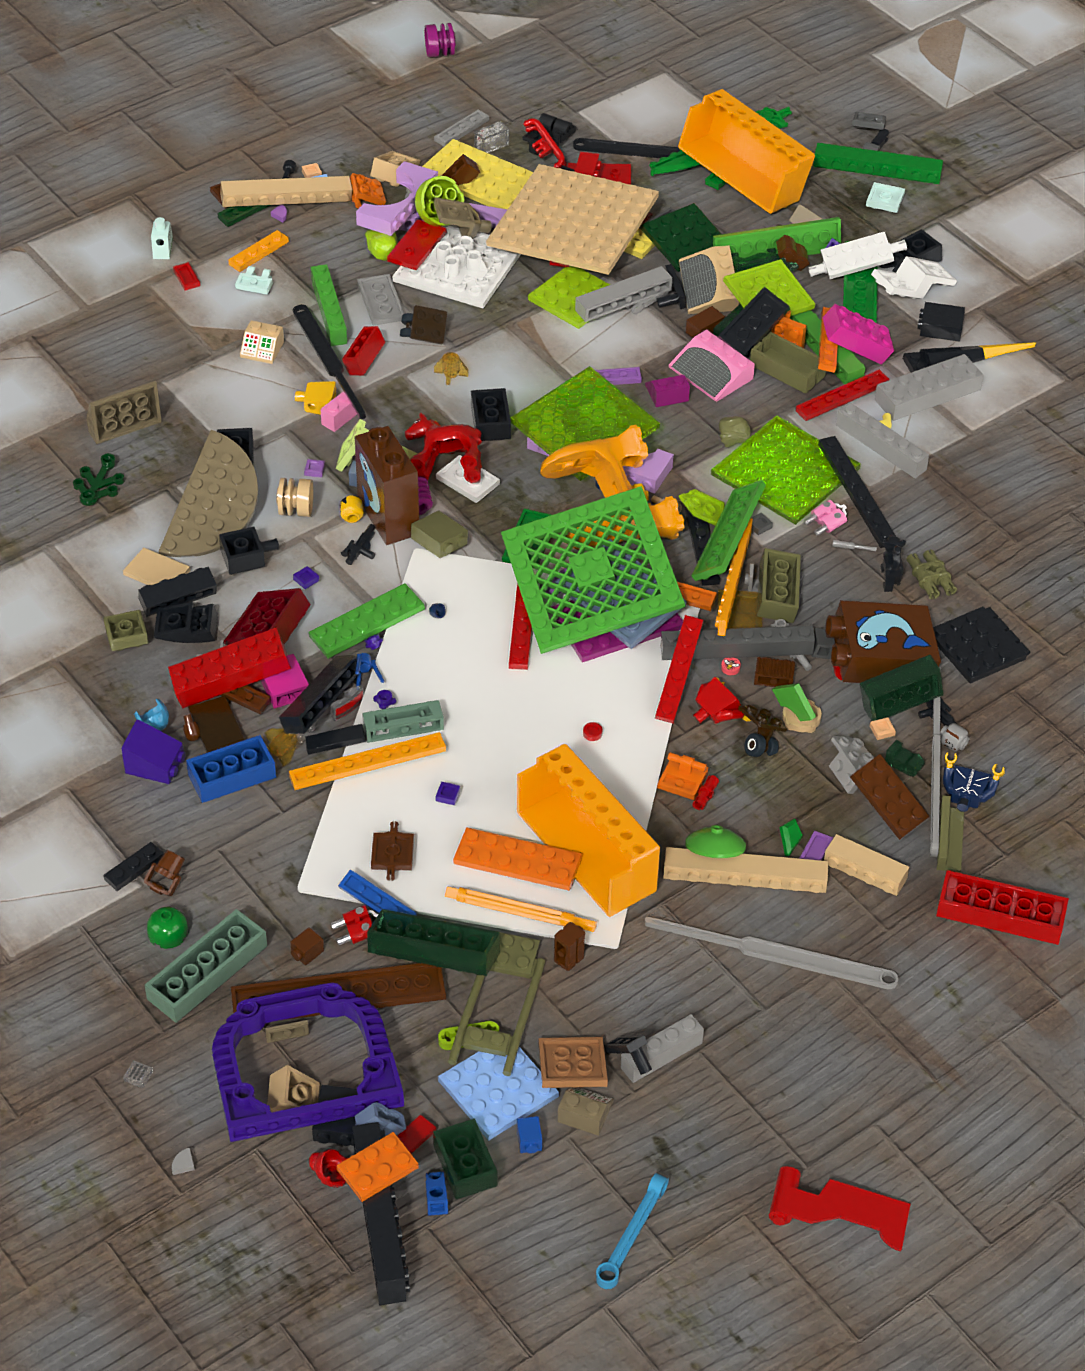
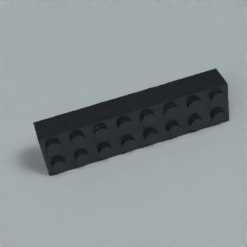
M379 1122L352 1126L354 1154L385 1137V1131L380 1130ZM392 1184L362 1202L379 1306L406 1302V1292H410L409 1272L405 1262V1248L402 1245L401 1226H399V1214L395 1204V1190Z

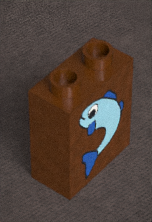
M389 426L375 427L366 433L354 436L357 495L363 502V509L373 525H375L386 546L411 538V524L419 520L418 471Z
M840 600L836 614L828 615L826 619V637L834 638L835 640L831 650V663L833 666L840 667L842 682L931 687L941 659L928 606Z

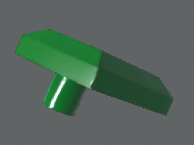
M792 819L779 827L785 857L790 856L803 838L796 819Z

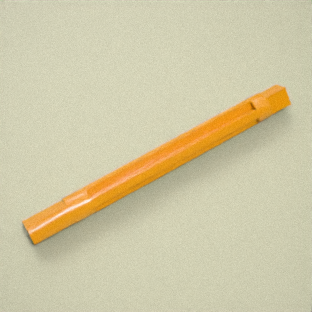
M447 886L445 897L456 899L459 902L555 925L565 926L567 923L573 922L584 930L592 932L596 930L597 921L577 917L572 913L462 887Z

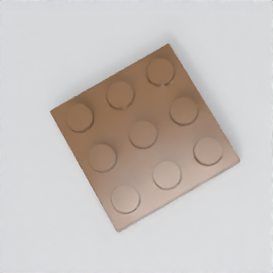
M603 1037L538 1039L542 1088L607 1087L608 1078Z

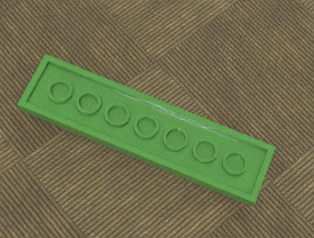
M836 217L713 236V247L730 246L733 266L780 260L776 241L783 235H788L796 243L803 245L807 249L808 255L819 254L821 249L826 248L831 238L841 243V219Z
M763 480L732 491L691 575L695 581L708 579L715 574H723L727 570L728 564L766 486Z

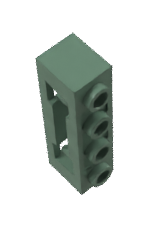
M439 700L362 713L367 743L444 730V717ZM426 722H431L432 726H426L421 728L419 725L420 723H422V725L424 726ZM386 729H389V733L376 735V731L382 730L386 732Z

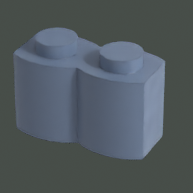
M377 1102L372 1103L355 1115L356 1125L379 1122L380 1130L385 1131V1136L392 1132L397 1136L406 1130L405 1119L400 1112L388 1109Z

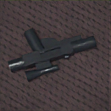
M369 524L357 542L354 544V540H351L348 546L341 552L343 557H347L349 553L346 559L348 565H352L360 554L374 559L375 553L370 551V541L375 535V532H373L375 525Z
M924 693L921 699L927 704L926 706L929 709L919 711L918 716L920 719L929 716L933 719V698ZM940 696V722L944 726L956 723L954 718L948 713L952 709Z

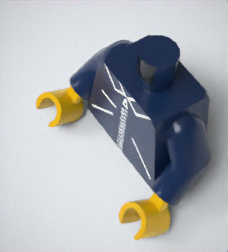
M948 752L946 753L944 761L947 763V766L944 767L943 785L946 792L951 795V802L957 803L959 811L966 812L969 807L978 808L980 803H985L995 795L1000 782L998 779L1005 774L1004 767L1000 773H996L997 764H995L992 768L994 776L991 778L992 774L957 765L952 768L956 762L957 755L955 753L954 760L949 761L947 759Z

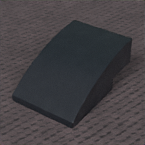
M193 602L157 608L154 637L164 641L179 643L215 641L218 612L214 604L195 607Z

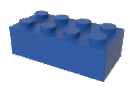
M261 735L186 760L188 776L202 803L276 778L275 762Z

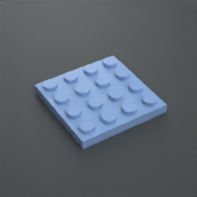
M520 1047L518 1048L510 1076L503 1075L507 1055L504 1057L480 1051L438 1076V1082L488 1141L515 1125L517 1119L528 1117L559 1097V1092L556 1088H542L541 1071Z

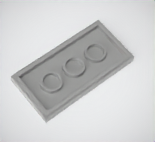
M390 274L357 279L359 290L373 326L402 320V315L405 313Z

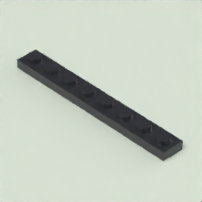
M836 436L819 439V447L879 547L884 548L883 541L889 535H895Z

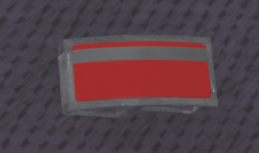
M362 685L344 691L345 698L337 700L330 705L331 717L334 721L350 714L361 704L364 696Z

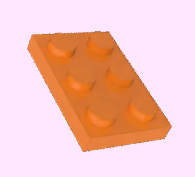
M394 1132L337 1165V1171L361 1202L419 1168L418 1162Z

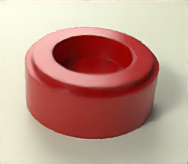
M595 722L587 723L583 727L584 738L588 741L599 740L602 737V726Z

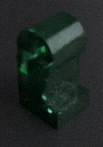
M895 740L886 750L885 761L891 767L908 776H916L925 765L924 759L920 755L903 748V743Z

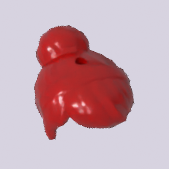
M334 1149L311 1154L309 1166L316 1172L321 1183L334 1188L343 1187L347 1183L337 1171V1165L348 1158Z

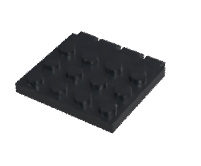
M982 606L933 627L938 648L970 684L1022 662L1030 654V650L1020 642V639L1012 630H1009V627L1002 619L998 618V615L991 607L985 609Z

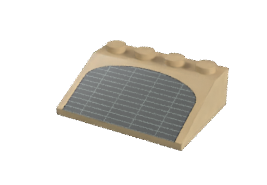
M730 246L711 247L679 259L688 314H698L711 306L719 312L738 311L739 301L723 282L724 276L735 273Z

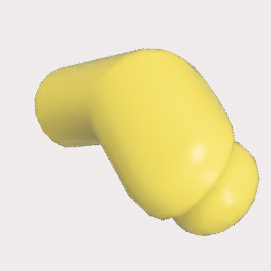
M885 413L882 416L883 420L879 422L891 429V414Z

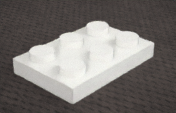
M459 455L436 473V479L477 503L500 485V479L481 468V479L476 483L468 482L464 478V469L460 463L462 456Z

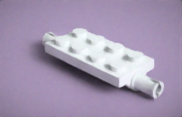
M885 232L842 243L821 249L822 264L808 267L811 277L822 273L828 274L830 279L893 262V253L907 250L906 242L902 240L890 244Z

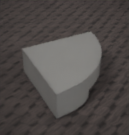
M190 1148L182 1150L172 1162L173 1175L195 1170Z

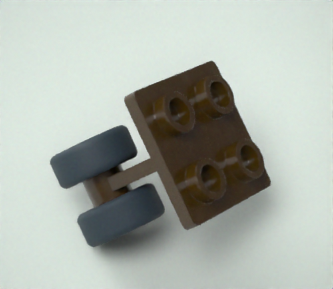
M415 305L413 313L402 315L401 322L406 325V328L400 330V336L442 345L444 343L447 311Z
M739 705L738 710L758 726V734L752 733L745 740L744 748L747 755L759 757L764 752L768 756L778 753V741L776 738L771 737L774 730L787 731L788 728L782 724L783 721L771 715L772 712L768 709L761 708L759 710L751 705H747V707Z

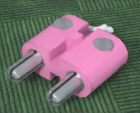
M828 500L811 511L812 515L804 519V523L808 525L816 520L819 525L822 524L821 527L814 531L817 536L825 531L830 533L847 522L845 511L847 507L844 504L839 505Z

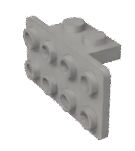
M833 736L831 740L839 753L830 763L829 767L846 792L854 794L858 787L850 776L874 759V757L867 751L863 741L859 738Z

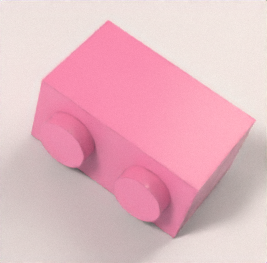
M344 391L321 408V424L333 432L357 415Z

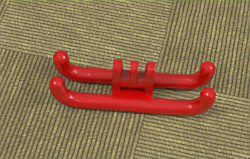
M535 118L524 121L523 125L526 127V132L529 133L536 130L542 137L532 144L533 149H536V153L539 154L538 156L543 158L553 152L558 159L554 167L560 168L563 165L567 167L563 152L543 124Z

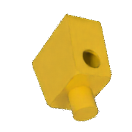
M309 382L305 392H295V401L304 402V410L306 412L321 415V408L336 397V382Z

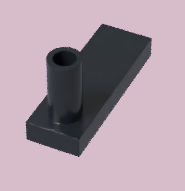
M672 264L665 265L666 271L672 276V291L674 294L657 298L658 307L662 308L678 303L680 309L687 308L685 294Z
M644 1035L619 1036L604 1045L606 1053H630L641 1075L652 1070L642 1049V1046L648 1043Z

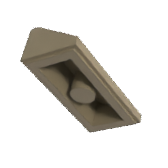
M308 1020L264 1029L267 1043L309 1035Z

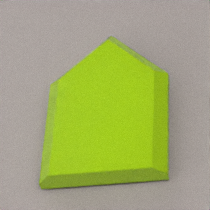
M696 489L678 496L692 516L716 526L725 507L723 501Z

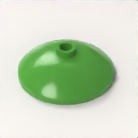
M719 825L696 830L689 834L685 840V846L691 852L711 858L736 857L743 854L746 850V843L739 835Z

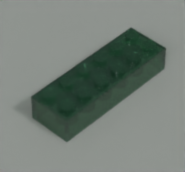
M385 909L380 911L367 931L368 953L476 975L487 976L500 954V932Z

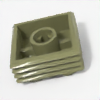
M140 610L103 617L111 651H121L125 648L140 647L149 643Z

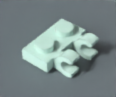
M248 266L246 273H240L235 283L236 289L268 295L273 284L270 269H264L262 276H256L254 266Z

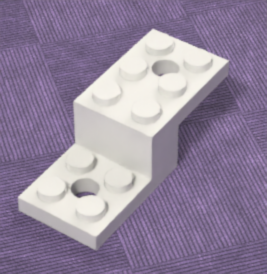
M908 256L905 257L896 273L874 269L871 274L878 284L886 288L885 291L891 295L897 294L902 297L909 296L912 299H923L932 284L939 283L943 286H954L957 282L938 262Z

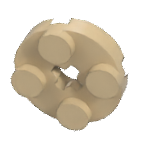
M807 699L816 715L813 720L800 722L798 717L786 707L783 708L782 719L788 730L812 733L821 722V709L815 706V702Z

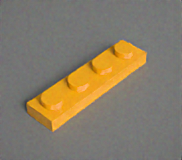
M276 230L228 259L229 265L241 272L287 244L289 239L286 235Z

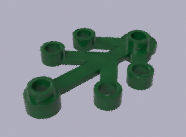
M107 453L101 456L102 467L96 478L91 474L89 467L84 466L80 468V476L86 478L91 486L90 489H87L84 486V480L81 478L73 481L74 489L79 490L81 493L79 498L81 504L91 506L101 497L107 495L115 497L118 495L117 486L110 484L122 485L125 482L124 475L116 473L114 476L104 479L108 470L113 469L116 464L113 454ZM108 486L107 489L97 492L99 488Z

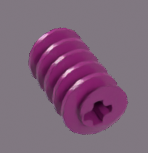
M418 477L419 515H423L432 508L433 502L428 480L424 477Z

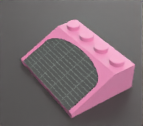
M708 330L695 336L669 364L670 369L679 375H685L688 382L716 402L753 380L755 366L752 361Z

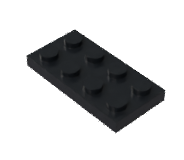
M763 287L718 335L719 339L746 357L751 349L790 310V306Z

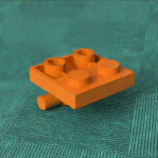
M351 174V199L355 203L356 208L362 206L361 199L377 205H385L386 199L381 182L361 174Z
M789 310L772 328V333L804 348L807 325L791 320V311Z
M670 752L667 758L669 762L658 781L657 788L695 800L698 789L702 786L708 774L709 768L707 764L695 761V758L686 755L680 756Z

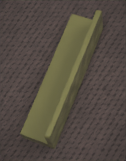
M942 795L940 805L939 850L936 870H949L960 873L964 812L950 807V796Z

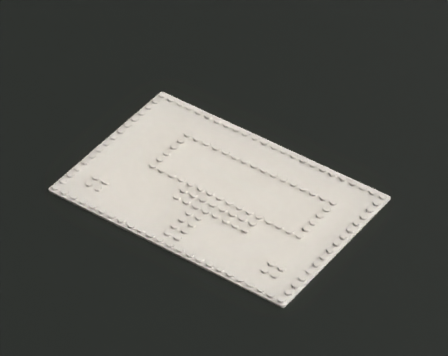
M414 549L402 584L406 583L424 603L425 609L386 629L376 658V666L384 679V683H381L374 669H372L354 725H363L362 713L382 710L379 708V704L374 702L373 697L381 690H389L392 693V697L396 699V704L390 705L386 709L439 700L444 717V730L367 743L365 736V742L346 746L342 757L440 732L446 745V751L334 780L298 884V891L300 893L361 903L338 887L348 871L352 870L417 914L554 938V935L559 930H563L564 926L475 906L445 897L447 886L462 887L572 913L577 917L597 921L594 932L584 930L585 944L617 949L628 908L608 917L575 878L570 891L456 865L453 862V858L466 827L545 845L517 813V774L534 766L537 757L562 744H567L647 831L673 724L655 719L672 661L662 660L661 637L637 644L632 649L628 647L582 663L571 645L541 654L532 628L528 670L509 669L517 580L511 563L456 554H448L439 558L428 550ZM532 568L534 575H536L538 570ZM543 572L540 578L546 580L549 574ZM561 592L557 597L563 599L566 594ZM543 598L544 604H546L548 599ZM553 602L551 607L558 605V603ZM441 603L445 606L446 612L443 618H434L430 615L429 608L432 604ZM686 605L677 613L682 621L685 615L698 618L700 608ZM548 613L549 619L552 617L550 613ZM426 722L424 726L422 723L419 724L420 728L432 726L431 722ZM595 722L602 726V737L599 740L588 741L584 738L583 727L587 723ZM386 729V732L382 730L376 731V735L389 733V729ZM441 781L460 786V793L455 806L436 801L435 796ZM394 821L395 827L396 821L399 823L398 832L414 834L412 871L397 870L395 871V880L391 881L390 875V881L386 879L387 870H371L373 833L390 831V823Z

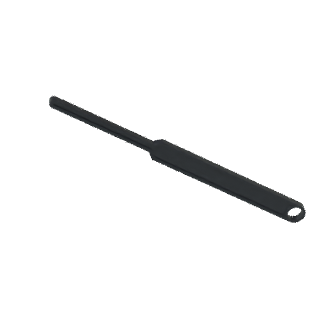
M576 138L573 141V148L575 150L651 158L669 157L672 152H680L679 147L587 138Z
M304 304L295 306L293 308L294 317L329 376L336 377L359 418L365 419L364 409L342 374L344 371L343 365L310 310Z

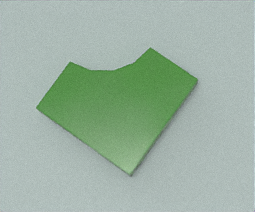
M799 683L776 686L772 689L780 706L790 709L800 722L810 721L816 717Z

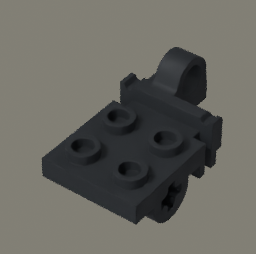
M545 113L541 114L539 121L558 147L560 143L576 131L575 125L560 118L557 119V117ZM533 130L526 133L522 140L529 142L530 153L539 155L536 153V149H533L532 144L542 137L538 131Z

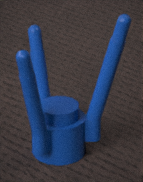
M367 653L357 654L355 672L357 675L356 691L360 690L361 673L368 672L371 667H373L381 683H384V679L376 666V661L371 660V656Z

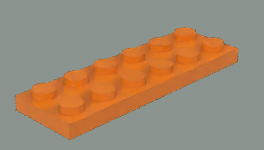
M466 827L453 862L456 865L570 891L582 860V854Z

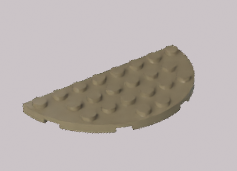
M210 430L160 546L159 554L169 557L201 556L220 550L219 534L245 529L250 523L258 500L257 476L247 454L227 436Z

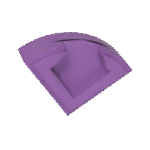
M281 204L271 211V217L282 223L286 220L287 209L284 205Z

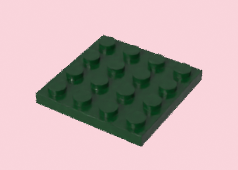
M695 203L641 225V230L678 272L680 271L679 259L713 247V236L722 235Z

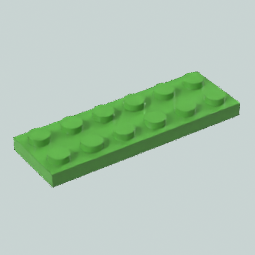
M404 583L308 633L311 640L329 659L364 641L368 637L423 611L425 607L424 603Z

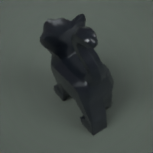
M893 534L883 541L885 552L883 553V564L880 567L881 573H885V582H883L884 592H892L894 584H897V586L901 584L904 570L900 554L902 547L906 544V540H900Z

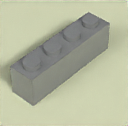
M692 1014L646 1039L648 1043L642 1046V1049L652 1067L651 1071L641 1075L630 1053L621 1054L622 1071L632 1083L640 1080L702 1044L704 1028Z

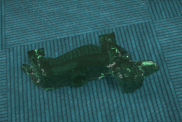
M776 248L767 249V253H757L746 258L739 257L738 253H731L735 273L780 260L779 255L776 253ZM784 257L781 258L790 272L799 268L797 263L786 262Z

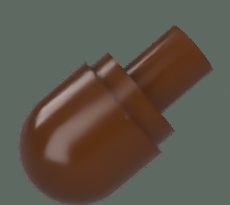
M191 714L183 716L185 721L183 731L186 739L191 742L197 741L200 738L198 724L193 722Z

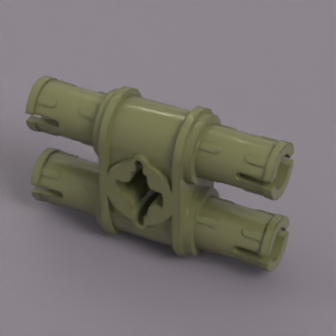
M930 549V552L927 550L923 554L927 563H921L916 553L907 556L906 560L912 568V575L916 577L920 588L925 589L930 599L939 597L940 592L936 587L937 585L943 587L946 595L950 596V593L951 595L955 594L957 588L951 581V574L947 572L944 562L937 558L932 549Z

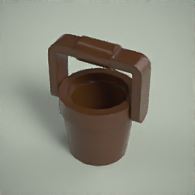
M167 849L159 862H154L144 878V883L150 886L152 891L160 895L172 896L181 880L179 873L185 858ZM155 871L173 880L168 891L159 884L150 882Z

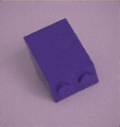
M136 720L121 748L125 774L170 784L172 778L176 777L180 763L184 762L186 756L182 742L141 720Z

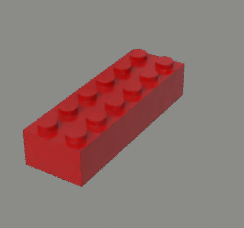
M276 627L169 666L168 669L175 695L183 709L291 669L283 640Z
M947 870L936 916L1059 945L1069 898Z

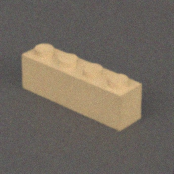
M836 834L825 850L824 861H828L830 867L863 880L867 884L874 885L887 893L897 896L908 878L909 866Z

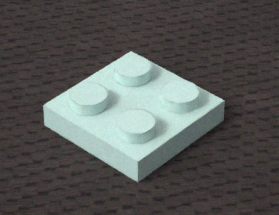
M874 182L866 201V206L897 213L904 197L905 189Z

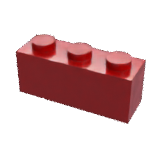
M364 326L342 358L349 375H364L385 344L378 326Z

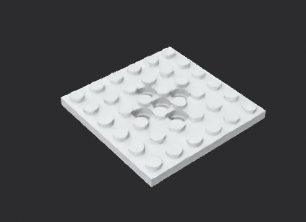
M447 225L442 226L447 228V233L417 270L400 266L392 276L393 282L484 308L521 254L487 246L486 240L490 236L488 234L478 232L474 239L469 236L461 237L458 226Z

